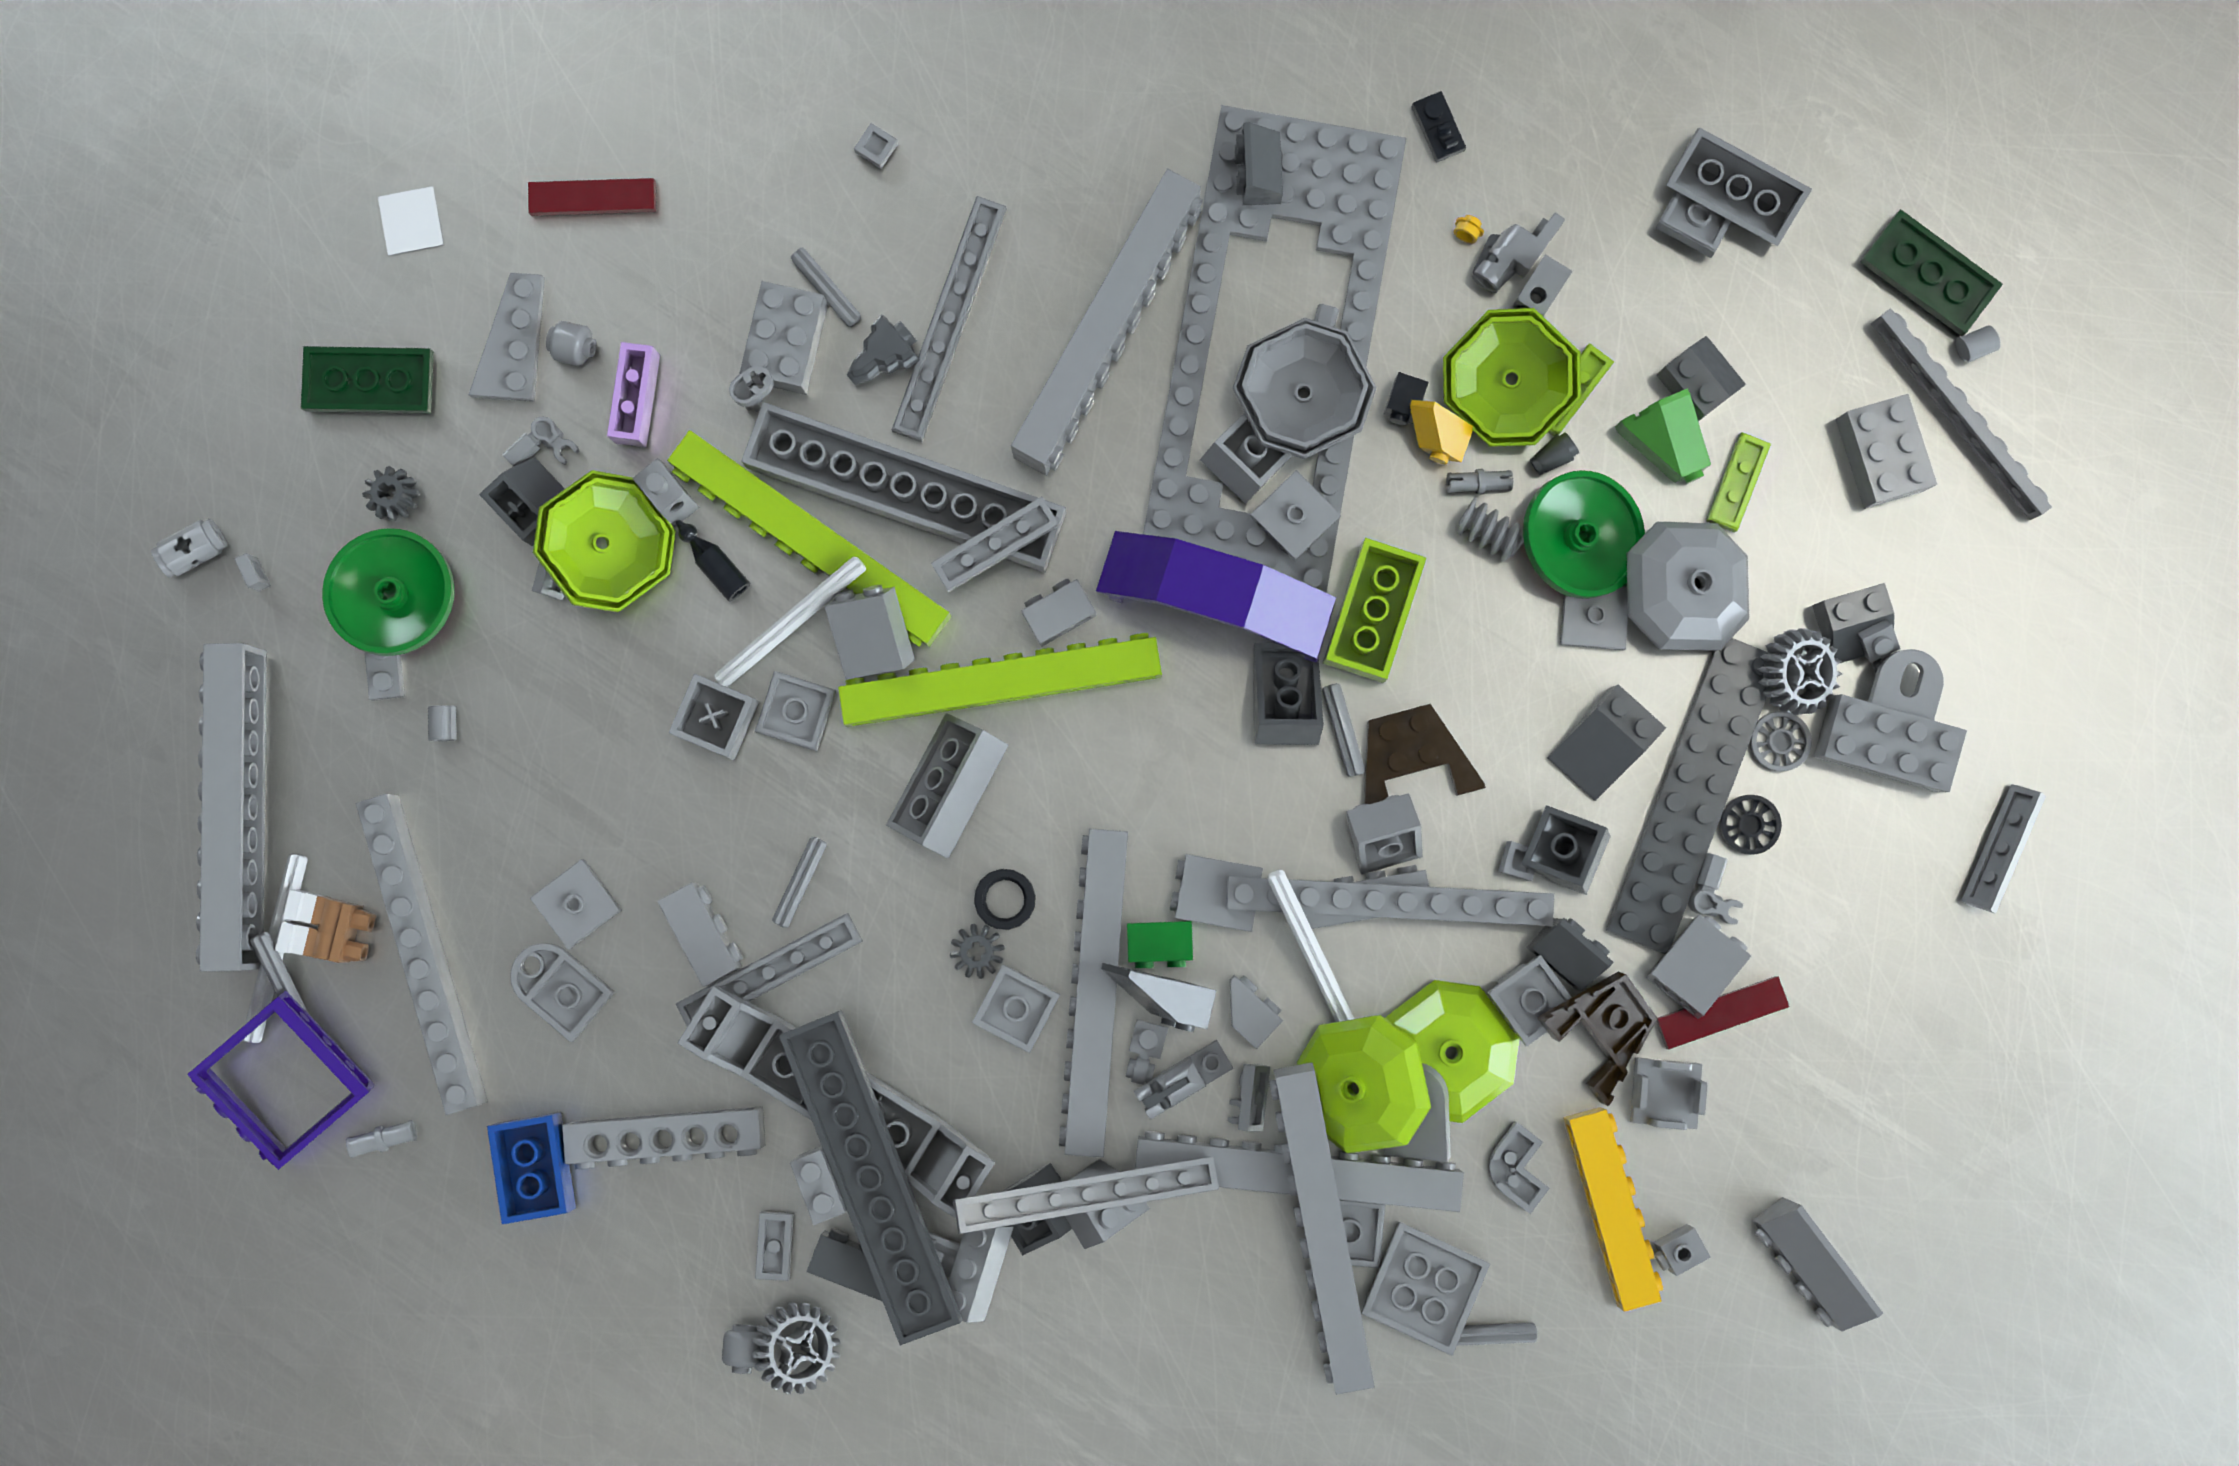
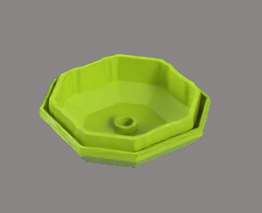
M1535 308L1487 310L1443 357L1444 404L1458 417L1474 426L1472 428L1473 431L1490 447L1536 445L1581 399V352ZM1509 373L1517 374L1518 381L1516 384L1510 385L1506 382V376Z
M591 470L539 507L532 553L572 605L620 612L670 575L676 530L633 480V477ZM598 538L606 540L607 547L605 549L597 547L596 540Z
M1433 980L1384 1017L1417 1041L1422 1063L1431 1066L1443 1077L1449 1093L1450 1122H1465L1514 1084L1520 1038L1513 1032L1480 986ZM1450 1046L1455 1047L1457 1050L1456 1056L1452 1059L1447 1058L1445 1054L1446 1049Z
M1381 1015L1319 1025L1297 1061V1065L1313 1062L1327 1138L1345 1153L1408 1145L1431 1109L1417 1041ZM1352 1083L1358 1085V1094L1352 1090Z

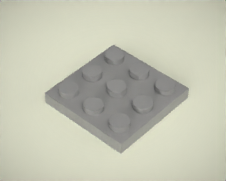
M1399 1222L1361 1314L1453 1356L1490 1263Z

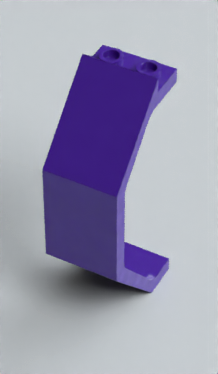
M1121 531L1114 532L1096 588V592L1106 594L1110 600L1118 603H1123L1124 598L1162 604L1241 628L1303 654L1304 659L1316 663L1336 603V597L1263 564L1176 538Z

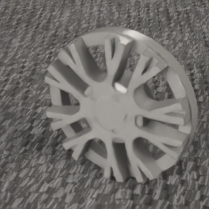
M1782 711L1765 715L1757 722L1750 740V748L1755 759L1764 767L1773 771H1789L1797 768L1807 759L1812 746L1811 733L1806 723L1798 716ZM1774 717H1782V726L1779 729L1774 725ZM1791 719L1794 721V723L1792 724L1791 728L1787 730L1785 728L1789 720ZM1766 722L1773 731L1769 733L1762 725ZM1801 727L1805 737L1795 739L1793 732ZM1758 732L1765 734V742H1757ZM1795 743L1804 744V750L1794 748ZM1767 744L1768 750L1760 753L1758 748ZM1790 751H1794L1800 756L1794 763L1788 757ZM1770 752L1775 756L1773 764L1764 759ZM1779 754H1783L1784 766H1780Z

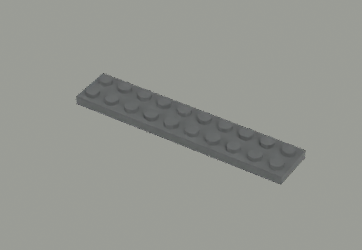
M1733 638L1721 650L1712 652L1605 931L1662 954H1666L1671 948L1767 698L1763 695L1766 685L1758 683L1764 678V675L1757 669L1764 666L1765 663L1760 656L1768 654V652Z
M842 1010L780 1034V1041L899 1345L901 1346L960 1324L963 1318Z

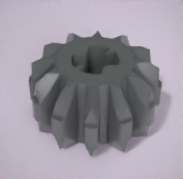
M386 466L384 474L379 470L374 471L376 480L374 482L369 479L365 480V484L371 487V489L362 493L364 498L370 499L366 504L367 509L375 511V516L380 519L387 516L390 521H396L398 513L404 518L409 517L406 508L408 506L414 509L417 508V504L412 501V498L420 495L417 489H413L417 483L416 480L412 477H407L405 470L399 469L395 472V469L391 466ZM393 488L396 490V492H392L395 496L392 499H388L387 496H391L388 494V491Z
M971 924L972 936H969L964 929H960L959 934L965 941L961 942L956 939L951 941L953 946L960 947V951L951 952L950 958L960 956L962 958V961L955 965V969L959 970L965 964L968 965L965 976L968 978L971 977L974 968H977L978 978H984L983 966L993 974L996 972V969L990 961L1002 963L1004 960L1002 957L994 955V951H1002L1005 949V946L1002 944L993 946L992 944L1000 935L995 933L988 939L986 936L990 927L987 925L982 928L981 935H978L977 925ZM974 942H980V947L985 946L986 953L981 955L980 961L974 960L975 956L971 957L969 954V949L974 948Z

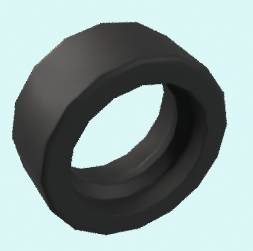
M999 869L988 873L980 880L975 890L974 905L977 914L985 924L995 929L1010 930L1021 926L1030 918L1035 908L1036 895L1032 884L1023 874L1015 870ZM1002 880L1016 883L1024 895V905L1020 912L1014 917L1007 919L993 915L986 903V895L989 888Z

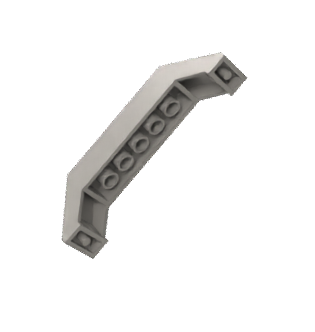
M713 986L679 1039L678 1044L703 1060L710 1061L740 1075L811 1120L779 1038L780 1034L796 1027L758 1006ZM866 1071L909 1183L926 1196L932 1204L956 1218L953 1200L975 1196L994 1166L995 1161L945 1120Z

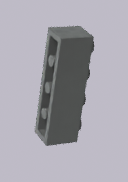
M831 1228L830 1232L824 1230L820 1235L806 1272L882 1301L861 1245L849 1240V1234L834 1228Z

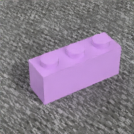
M621 342L607 436L615 444L647 448L660 354L653 346Z

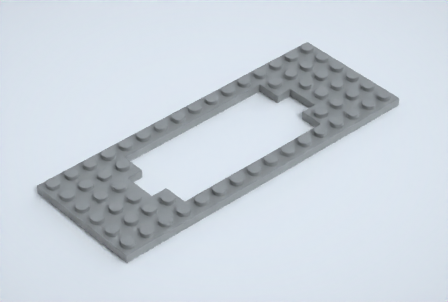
M1221 105L1143 534L1176 538L1263 564L1327 593L1339 519L1294 561L1250 516L1251 513L1219 508L1223 483L1186 476L1229 236L1267 242L1271 218L1320 226L1317 251L1353 257L1340 329L1349 333L1365 366H1367L1407 138ZM1250 122L1280 132L1283 186L1281 204L1243 205L1242 195H1237L1236 176H1238V165L1241 164H1235L1236 135L1242 134L1243 123ZM1354 435L1318 452L1313 487L1339 514L1342 508Z

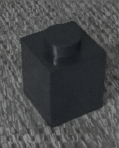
M1398 372L1383 414L1390 416L1389 420L1399 425L1414 424L1410 403L1412 400L1423 401L1429 382Z

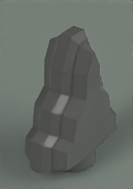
M881 315L871 325L872 332L863 341V352L853 360L847 376L856 385L871 381L880 373L892 374L899 368L907 370L920 361L911 347L917 340L901 321L893 326L884 315Z

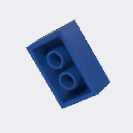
M561 1112L504 1121L487 1126L502 1225L566 1214L576 1209L570 1166L565 1164Z

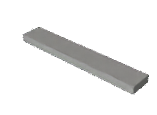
M846 913L677 1002L676 1006L688 1027L713 986L749 1002L863 942L849 913Z

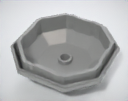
M1303 318L1247 345L1233 385V390L1260 444L1302 459H1306L1361 432L1377 388L1349 333L1307 318ZM1300 389H1307L1310 395L1307 398H1301L1298 395V391Z
M1656 522L1627 552L1628 617L1658 649L1721 650L1749 620L1748 556L1718 523ZM1695 578L1700 580L1701 586L1699 589L1695 586Z

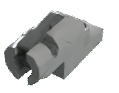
M1555 212L1549 221L1543 218L1533 233L1514 224L1504 230L1501 235L1491 234L1473 269V280L1484 289L1497 293L1515 273L1524 278L1565 219Z
M1216 1040L1161 1072L1162 1074L1136 1089L1134 1093L1139 1102L1142 1101L1144 1103L1145 1112L1151 1120L1234 1068Z

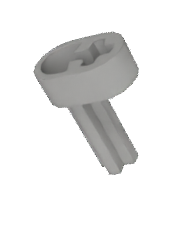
M752 366L731 382L729 387L730 395L738 405L745 407L748 411L754 408L758 412L761 409L759 403L773 389V378L764 367ZM757 375L764 384L763 388L759 389L752 380L753 376Z

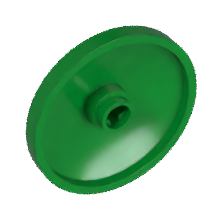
M1585 470L1562 474L1544 484L1532 497L1523 523L1525 550L1536 573L1556 591L1581 599L1607 595L1627 583V552L1645 534L1640 510L1627 490L1604 474Z
M387 528L373 530L351 540L331 561L323 581V607L333 629L341 638L355 648L379 656L401 655L414 651L428 643L445 625L454 602V580L446 559L428 540L413 532L402 529Z

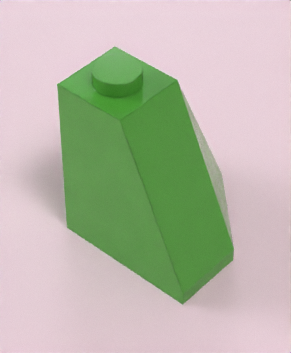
M1688 388L1649 405L1648 408L1639 412V416L1636 417L1635 414H1632L1615 426L1617 433L1674 483L1684 479L1686 484L1700 479L1704 476L1702 471L1711 465Z

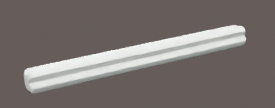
M852 557L715 673L714 677L718 684L729 687L833 599L835 594L840 593L866 570L863 562L857 557Z
M289 854L269 929V934L275 946L281 923L292 922V920L284 919L283 915L289 890H300L308 861L307 857L303 855ZM278 951L281 959H283L284 952ZM260 964L246 1023L272 1002L274 989L262 964ZM267 1020L243 1040L250 1043H260Z
M1280 869L1268 875V882L1335 1021L1354 1019L1285 872Z

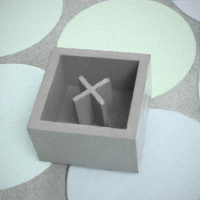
M694 674L669 733L735 760L759 701Z

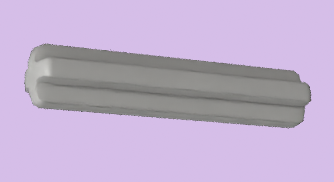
M799 248L792 254L791 259L816 290L825 296L827 303L848 327L855 325L861 319L860 313L804 248Z
M1335 683L1325 686L1322 691L1348 777L1360 775L1365 772V767L1341 685Z
M817 837L809 839L772 918L775 924L781 927H788L827 846L825 841Z
M261 932L253 936L251 944L277 997L286 990L307 1012L278 951H275L276 946L268 932Z
M1534 1323L1465 1325L1457 1346L1534 1343L1537 1341V1328Z

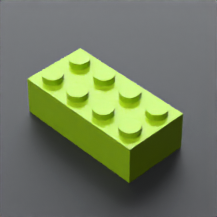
M1368 538L1364 539L1347 586L1323 664L1381 683L1388 679L1427 559L1426 557Z

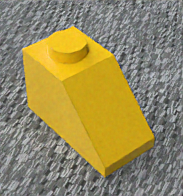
M1412 400L1410 409L1419 448L1430 454V460L1439 464L1446 465L1448 461L1462 462L1474 426L1436 402Z

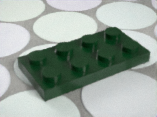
M1901 209L1894 215L1860 261L1960 336L1965 335L2003 285V283Z
M303 346L301 409L312 412L431 413L434 351L430 348Z

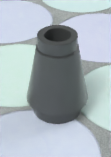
M1564 432L1560 436L1556 434L1535 457L1530 459V462L1536 472L1542 475L1574 461V456L1579 454V450L1570 436Z

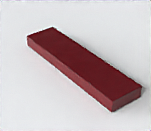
M654 178L528 182V213L531 216L656 212V181Z
M1774 976L1720 995L1704 1016L1699 1019L1683 1008L1658 1017L1656 1022L1664 1045L1669 1050L1790 1006L1779 976Z

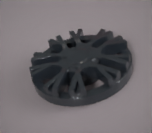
M1743 795L1733 799L1726 805L1721 815L1719 828L1721 829L1720 832L1724 841L1729 847L1743 854L1754 855L1769 850L1777 842L1781 833L1782 822L1777 808L1771 801L1759 795ZM1751 800L1749 812L1744 809L1742 801ZM1759 802L1763 803L1759 813H1756L1755 810ZM1734 806L1742 813L1740 816L1732 810ZM1770 810L1774 820L1765 822L1762 816ZM1728 815L1736 819L1735 825H1727ZM1765 825L1775 827L1774 832L1765 831ZM1737 828L1739 833L1729 836L1728 831ZM1761 833L1770 839L1764 846L1758 840V836ZM1741 835L1745 839L1743 847L1735 843L1736 839ZM1749 837H1753L1755 849L1750 850Z

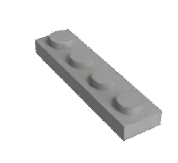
M1040 497L933 561L931 564L947 591L950 592L1059 526V523L1044 498Z
M2011 784L1961 900L1965 904L1996 914L2046 798L2042 792Z

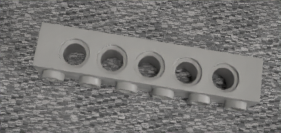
M763 1107L576 1121L562 1125L565 1164H575V1169L594 1168L595 1162L607 1161L608 1167L623 1166L628 1164L627 1159L639 1158L640 1164L660 1162V1157L672 1156L673 1161L692 1160V1154L705 1153V1159L725 1157V1152L737 1151V1156H751L757 1154V1149L766 1146ZM725 1125H731L736 1129L737 1138L734 1142L724 1139L722 1130ZM697 1127L704 1132L705 1139L702 1144H695L691 1140L690 1131L692 1128ZM661 1130L668 1131L672 1136V1143L669 1147L662 1146L658 1141V1134ZM628 1133H634L639 1138L640 1143L636 1150L629 1148L626 1144ZM596 1135L604 1137L607 1142V1148L604 1152L597 1151L593 1145Z

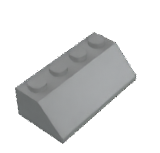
M1697 128L1666 186L1776 246L1780 244L1812 188L1702 128Z
M946 713L886 826L922 846L949 858L983 792L986 790L992 775L1002 760L1008 744L986 731Z
M1782 1197L1752 1220L1758 1228L1755 1231L1757 1237L1767 1248L1773 1247L1778 1254L1775 1258L1776 1262L1786 1274L1791 1272L1798 1280L1795 1287L1807 1301L1813 1300L1818 1307L1815 1313L1826 1327L1832 1325L1840 1331H1845L1876 1319L1883 1314L1802 1205Z

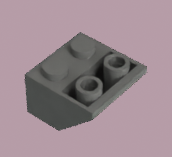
M1250 122L1243 123L1242 134L1236 135L1235 164H1241L1238 165V176H1236L1237 195H1242L1243 205L1281 204L1283 186L1280 132Z
M533 457L502 472L479 495L522 541L533 546L539 507L565 488Z
M1553 918V926H1544L1527 948L1536 956L1541 955L1549 967L1575 990L1582 991L1614 963L1607 957L1610 951L1597 940L1592 942L1582 935L1585 930L1573 919Z

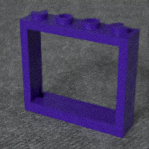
M286 990L187 1074L197 1086L195 1090L200 1094H206L214 1102L213 1107L216 1112L223 1118H229L237 1126L236 1131L239 1136L246 1142L251 1141L260 1150L259 1155L262 1160L267 1159L278 1170L375 1086L365 1073ZM275 1012L351 1092L287 1148L210 1069V1067Z

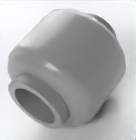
M561 321L555 327L552 326L549 329L546 337V349L550 351L555 361L581 366L589 357L592 358L594 356L596 340L592 338V333L587 326Z
M736 1324L733 1325V1330H729L724 1334L722 1361L725 1365L732 1366V1373L751 1374L752 1367L762 1360L752 1357L751 1354L753 1351L760 1349L759 1345L752 1343L753 1338L761 1339L763 1335L762 1332L757 1330V1326Z

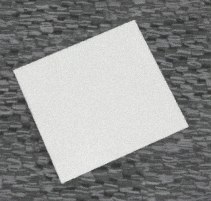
M433 186L378 197L388 256L444 245Z

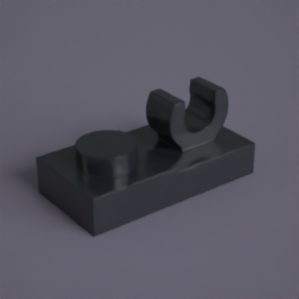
M1442 91L1413 102L1412 110L1436 163L1466 150V145Z

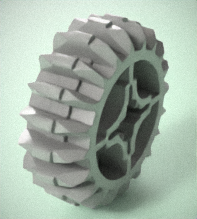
M1798 628V630L1789 629L1784 631L1783 634L1774 636V643L1765 645L1768 654L1760 656L1765 663L1764 666L1757 669L1763 673L1764 678L1758 683L1766 685L1763 695L1771 697L1770 704L1779 707V710L1784 713L1802 715L1812 714L1817 709L1826 707V700L1835 698L1832 689L1840 687L1836 682V677L1842 675L1841 672L1837 671V665L1842 661L1834 658L1838 649L1830 646L1831 639L1822 637L1821 633L1817 631ZM1802 647L1804 649L1803 652L1795 656L1793 653ZM1804 687L1807 689L1802 695H1796L1799 690H1803Z
M792 1302L788 1304L786 1311L783 1307L779 1306L776 1308L777 1318L767 1314L765 1319L769 1325L767 1327L757 1326V1330L762 1332L763 1335L761 1339L757 1337L752 1339V1343L759 1345L760 1349L753 1351L751 1354L752 1357L762 1360L754 1367L757 1371H764L761 1377L764 1382L772 1380L771 1388L778 1390L782 1387L783 1392L786 1394H791L793 1389H795L796 1393L803 1394L805 1386L811 1390L816 1389V1378L822 1382L827 1381V1376L824 1373L825 1369L835 1370V1366L829 1362L831 1357L835 1359L840 1357L838 1352L832 1350L833 1346L841 1343L840 1339L831 1338L838 1329L834 1325L827 1326L831 1317L826 1314L820 1316L821 1309L819 1307H813L810 1310L809 1304L801 1303L798 1308L796 1303ZM803 1321L801 1327H796L792 1334L785 1336L780 1333L787 1325ZM813 1330H815L818 1338L817 1353L813 1350L811 1344L814 1336ZM786 1341L793 1344L797 1343V1345L801 1346L800 1349L806 1352L807 1355L791 1350L792 1346L786 1344ZM775 1343L781 1349V1356L778 1361L780 1363L779 1367L774 1359ZM810 1361L812 1363L803 1372L789 1375L791 1370H796L801 1362Z

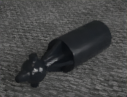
M681 520L676 521L679 538L683 542H690L696 561L695 564L722 595L731 602L743 594L751 583L720 547L697 537V529L694 525L686 524Z

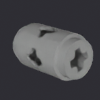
M199 520L158 542L157 547L152 549L151 553L158 567L167 577L173 575L180 576L222 553V549L227 547V542L213 520Z

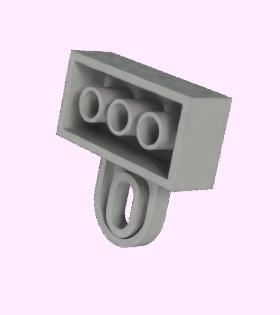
M1907 649L1897 651L1886 657L1879 665L1868 702L1843 694L1834 695L1835 698L1829 700L1814 757L1934 792H1950L1967 730L1934 721L1944 685L1943 673L1937 661L1929 654L1920 650ZM1912 663L1918 667L1919 677L1913 695L1906 697L1900 691V684L1905 667Z

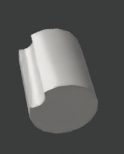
M1988 325L1957 338L1956 349L1963 361L1971 362L1999 350L2000 338L1996 330Z
M439 705L428 707L429 741L457 740L456 706Z

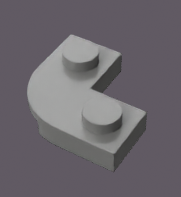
M1514 1121L1493 1150L1489 1162V1171L1495 1186L1504 1195L1531 1214L1550 1189L1524 1169L1543 1142Z

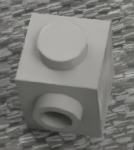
M1688 1224L1653 1242L1658 1252L1654 1253L1658 1264L1663 1271L1668 1269L1675 1276L1711 1258L1696 1229Z

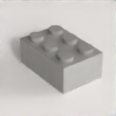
M761 281L739 373H743L752 366H761L771 374L774 383L773 388L807 395L828 308L825 296L819 293ZM757 375L752 377L755 384L764 385Z
M1909 394L1847 411L1836 419L1864 509L1921 493L1938 485Z

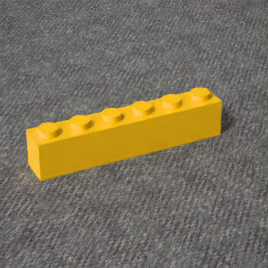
M1598 1107L1563 1117L1617 1307L1626 1312L1661 1302L1659 1292L1663 1291V1284L1657 1271L1653 1272L1650 1260L1654 1259L1653 1249L1649 1240H1644L1641 1228L1645 1227V1222L1641 1210L1635 1208L1632 1196L1636 1195V1191L1631 1177H1626L1623 1164H1626L1627 1160L1622 1145H1617L1614 1133L1618 1129L1613 1114H1608L1606 1109Z

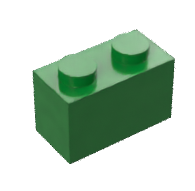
M1192 921L1127 923L1128 963L1135 962V968H1154V962L1167 961V967H1186V961L1193 960Z

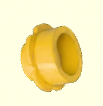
M1465 215V217H1458L1456 219V227L1453 233L1458 239L1473 244L1477 241L1478 237L1483 236L1484 230L1480 228L1482 223L1478 218L1472 215Z

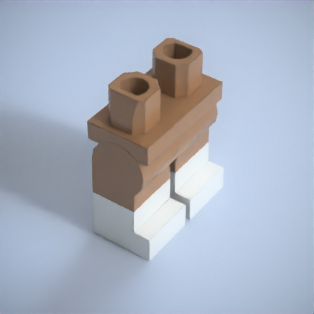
M289 890L283 918L318 925V927L296 922H282L275 951L299 954L337 963L365 961L369 947L368 944L355 941L357 931L372 932L377 916L363 910L364 906L352 904L304 890Z

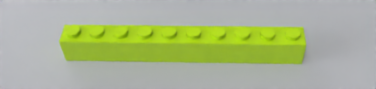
M691 430L687 432L667 461L674 467L672 473L685 483H688L690 479L700 485L697 489L698 492L712 502L716 497L725 503L723 509L739 520L741 515L751 521L748 527L763 538L767 533L777 540L774 545L790 556L792 552H795L801 556L803 560L800 563L814 574L820 570L830 577L852 557L859 558L865 565L866 570L851 582L846 589L853 590L854 594L864 593L863 589L874 585H882L883 589L895 587L909 640L916 646L920 647L924 643L930 647L952 617L947 610Z
M1148 633L1131 635L1130 641L1119 643L1117 638L1099 640V646L1086 648L1085 643L1067 645V651L1055 653L1054 648H1044L1036 650V656L1023 657L1022 653H1012L1004 655V661L991 662V658H980L972 660V666L960 667L959 663L944 664L940 666L941 671L928 672V668H917L909 670V676L896 677V673H885L877 675V681L865 682L864 678L845 680V686L838 687L843 723L846 727L1161 678L1162 671L1156 637L1149 638Z

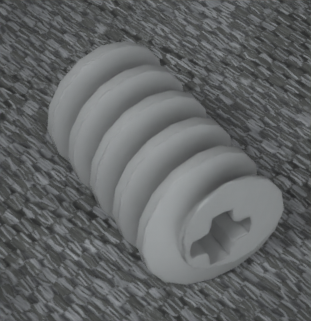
M1474 497L1459 521L1457 534L1461 535L1466 530H1470L1468 539L1470 542L1480 536L1479 547L1482 549L1491 543L1490 554L1494 555L1499 550H1502L1501 561L1504 562L1511 556L1513 557L1524 542L1523 533L1519 535L1520 524L1515 523L1508 528V516L1497 521L1498 510L1495 509L1487 515L1488 504L1483 503L1476 508L1477 497Z

